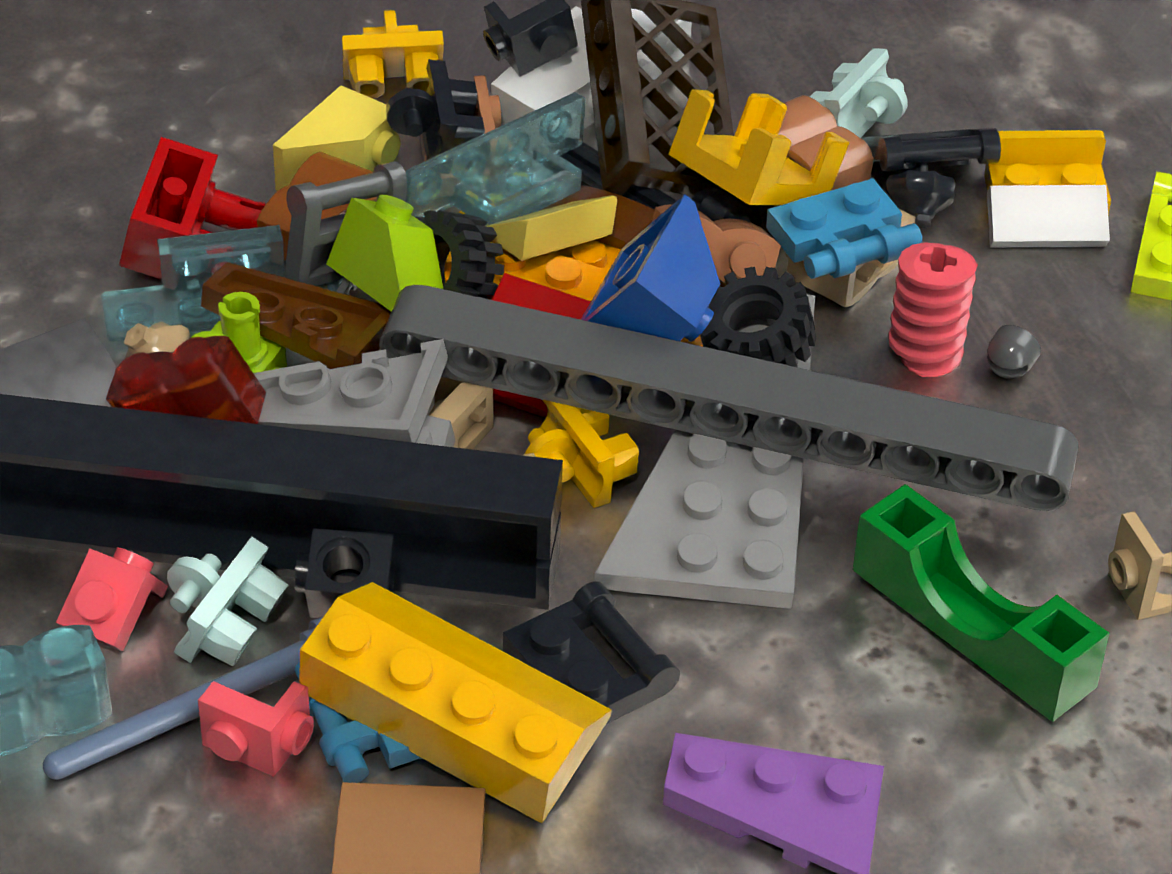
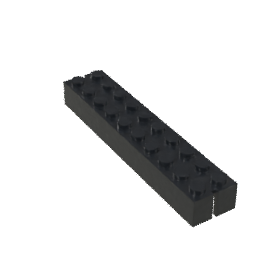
M0 394V543L78 553H88L90 548L111 557L114 556L117 547L136 553L152 562L174 564L181 557L188 556L202 560L206 554H213L221 561L222 565L219 570H226L249 539L253 537L269 547L261 565L278 577L295 579L299 552L310 553L313 529L394 534L397 558L394 591L549 610L560 555V507L562 503L563 460ZM342 569L335 572L329 579L339 583H346L357 578L360 573L353 569Z

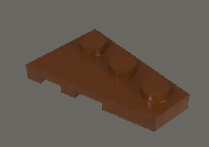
M226 262L202 285L200 307L219 315L218 304L219 302L223 303L224 296L233 292H246L254 295L260 304V336L314 362L320 361L329 369L362 364V353L378 351L380 349L381 336L391 314V311L379 303Z

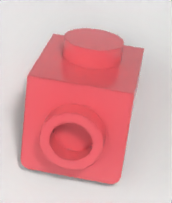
M117 547L114 556L110 557L89 548L56 623L67 630L123 652L149 594L163 598L168 585L150 573L154 563L136 553Z
M214 681L198 699L202 745L210 748L217 756L225 760L242 762L273 777L291 754L298 755L304 750L313 732L314 718L310 716L308 687L295 681L274 707Z

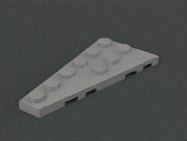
M807 295L814 320L815 295ZM756 319L745 323L736 331H760L772 325L776 320ZM811 356L806 362L795 358L798 368L810 370ZM675 429L595 571L594 581L601 582L608 590L792 609L804 458Z

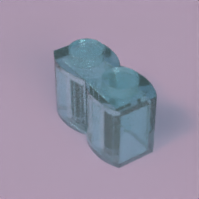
M69 625L58 627L35 636L23 646H0V756L22 751L37 743L45 735L66 736L89 730L101 724L112 715L105 658L91 626Z

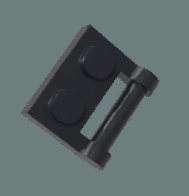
M996 128L862 137L870 147L874 160H880L881 170L884 172L916 168L915 163L937 162V166L971 164V159H977L979 164L998 163L1001 155L1000 136Z
M598 581L590 582L581 587L572 600L503 632V651L612 709L611 717L606 724L669 693L680 678V670L665 654L656 655L614 607V596ZM595 625L636 673L623 679L582 630Z

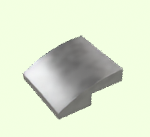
M86 318L0 349V394L105 406L116 365Z

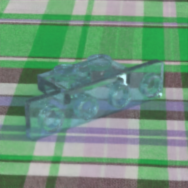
M577 92L569 94L405 171L407 181L406 202L414 208L412 216L424 217L423 212L444 211L455 206L465 214L481 217L487 221L485 225L487 226L537 212L581 190L582 170L559 155L580 146L583 142L585 97Z
M280 225L157 239L162 285L104 292L101 297L107 339L109 341L125 340L127 331L138 323L147 327H151L159 322H164L170 326L182 325L188 328L189 332L213 329L217 322L221 321V317L200 307L203 283L226 262L284 277V251ZM343 279L321 284L317 287L336 292Z

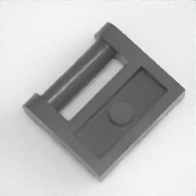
M396 161L377 165L373 173L320 186H315L311 182L290 186L287 191L286 202L291 214V224L284 278L313 286L344 279L342 275L326 263L345 213L321 219L322 210L349 204L351 198L369 199L377 197L378 200L379 195L382 194L393 196L406 202L408 179L402 165Z

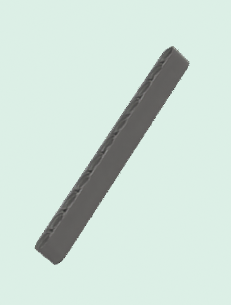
M425 285L407 286L399 292L379 343L381 350L386 349L388 358L421 353V343L444 339L448 354V360L441 376L444 378L1032 510H1056L1066 504L1070 495L1079 450L1078 440L1074 434L1066 428L1052 423Z

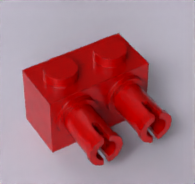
M161 137L130 217L119 266L177 284L182 267L188 268L190 263L214 271H218L226 262L246 267L252 243H244L201 229V227L206 222L255 239L258 231L257 219L266 203L262 201L257 202L215 188L216 182L211 180L218 158L217 154Z

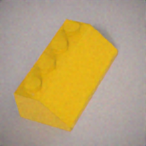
M374 582L337 597L300 648L299 683L308 687L309 697L353 721L356 720L374 729L379 735L381 733L409 747V751L466 783L476 788H485L488 795L540 823H543L612 713V709Z

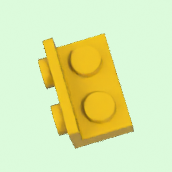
M998 131L1001 142V155L998 163L985 165L984 178L987 191L990 186L1106 185L1109 216L1111 198L1102 168L1106 144L1103 131Z

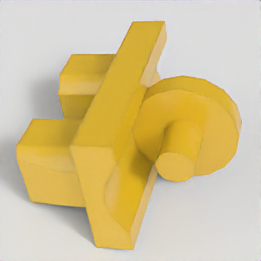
M395 10L383 11L384 26L363 27V34L342 35L343 80H350L354 91L372 99L384 94V78L405 77L406 88L426 91L429 86L426 69L428 59L443 61V31H418V25L397 26Z
M543 400L547 405L548 413L541 427L535 428L529 433L528 441L530 445L526 449L525 454L534 453L536 457L563 460L562 482L571 479L593 508L609 504L611 502L612 483L637 473L638 446L628 433H622L604 440L600 438V436L608 434L610 419L608 414Z

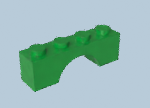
M904 484L860 515L852 570L1050 721L1054 722L1098 687L1110 633L1059 595H1055L1041 606L1030 607L1012 602L997 593L981 578L968 560L958 537L955 520L915 490Z

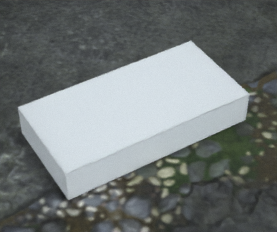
M1106 185L990 186L987 191L990 248L1106 247L1110 241Z

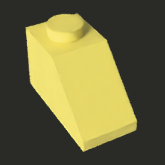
M340 85L273 144L275 190L278 191L290 185L301 165L317 152L326 153L374 171L377 165L394 162L400 150L401 140L398 133L390 127L387 121V104Z

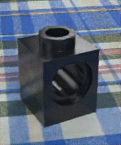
M313 529L310 553L299 552L295 572V590L297 593H305L310 618H319L325 615L337 597L371 582L394 593L397 569L394 534ZM342 569H353L360 573L357 578L346 583H339L329 579L335 572Z

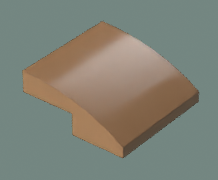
M342 782L332 874H480L483 849L485 788Z

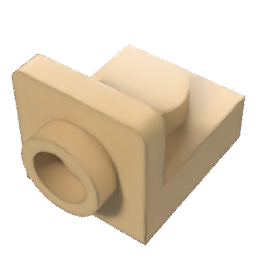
M444 377L440 378L434 394L435 405L432 407L429 416L450 420L455 436L454 447L473 450L494 428L493 388Z

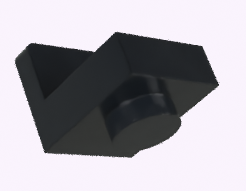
M545 0L511 19L504 14L494 1L484 6L489 27L483 31L487 47L497 61L506 59L519 77L578 46L571 9L565 0Z

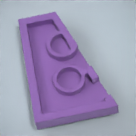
M675 733L664 784L663 805L736 838L752 835L782 848L783 859L807 869L810 862H813L837 874H869L884 766Z

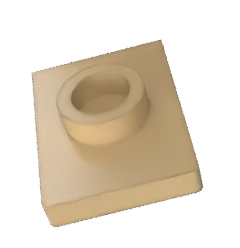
M1135 511L1121 514L1114 550L1109 554L1108 574L1137 620L1172 612V594L1156 592L1160 572L1172 574V552L1165 554L1161 552Z

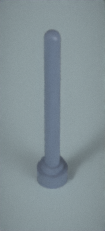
M324 615L309 622V630L300 633L299 642L49 753L43 761L45 774L55 780L65 778L199 717L198 699L213 681L248 695L295 674V666L300 662V648Z

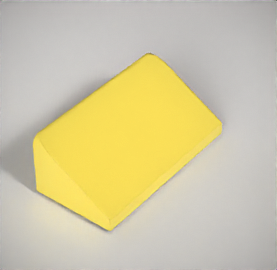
M611 195L574 201L487 225L486 227H493L497 233L496 238L492 242L501 244L504 250L524 261L611 235L613 232L617 197Z

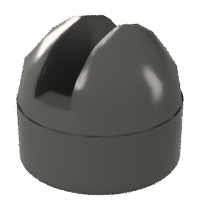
M1003 325L989 342L987 361L991 371L1002 378L1013 379L1022 377L1032 368L1040 356L1041 347L1037 339L1027 330L1016 325Z

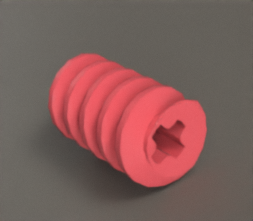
M924 242L906 248L898 259L899 273L895 280L897 290L893 296L894 309L890 317L891 328L888 332V341L893 351L901 356L902 363L906 368L921 377H938L951 373L960 365L964 356L963 345L967 337L966 327L970 318L969 308L973 300L972 290L976 281L975 271L978 264L974 257L962 248L940 243Z

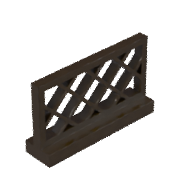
M581 0L602 190L624 195L632 185H638L693 197L698 191L718 186L668 155L673 141L666 133L674 126L678 129L685 108L681 109L660 87L669 79L687 98H689L692 89L702 90L682 69L691 61L707 78L708 88L706 90L714 94V106L709 117V121L714 127V134L734 136L716 8L684 0ZM631 9L643 11L657 27L647 33L632 17ZM683 20L700 24L702 41L697 45L676 21ZM661 33H664L684 54L677 62L654 40ZM640 50L663 72L655 80L638 64L637 53ZM646 97L669 120L661 128L644 112L643 100ZM653 145L676 169L669 172L650 168L649 147Z

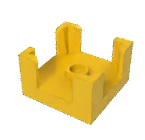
M691 90L668 155L748 205H783L832 190L850 143L849 141L834 132H825L811 171L787 157L791 140L783 135H778L787 111V106L783 102L769 94L752 93L747 99L735 135L704 134L714 106V94L708 90Z

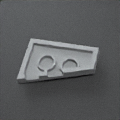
M444 339L421 343V353L388 358L386 349L362 353V364L327 369L324 364L318 361L243 375L223 420L416 443L448 360Z

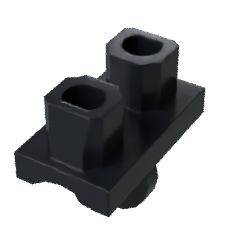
M428 59L426 69L429 86L427 90L405 88L397 92L386 105V116L390 127L397 133L411 137H417L422 134L428 169L446 171L450 154L478 157L485 134L483 118L474 116L477 105L475 82L449 79L445 61Z

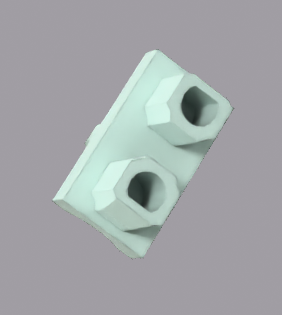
M872 48L859 63H842L833 73V90L831 92L815 91L810 96L832 112L837 126L850 130L859 138L876 121L884 124L896 122L903 116L908 107L903 83L898 79H891L887 76L888 50Z
M251 537L221 577L217 573L221 568V561L213 554H206L202 560L188 556L178 558L167 572L169 586L175 593L170 599V605L180 613H186L191 606L196 609L187 621L189 630L176 646L175 654L191 663L202 649L231 666L235 665L251 642L257 628L232 613V608L237 604L263 622H266L280 604L289 586L276 574L261 565L269 547Z

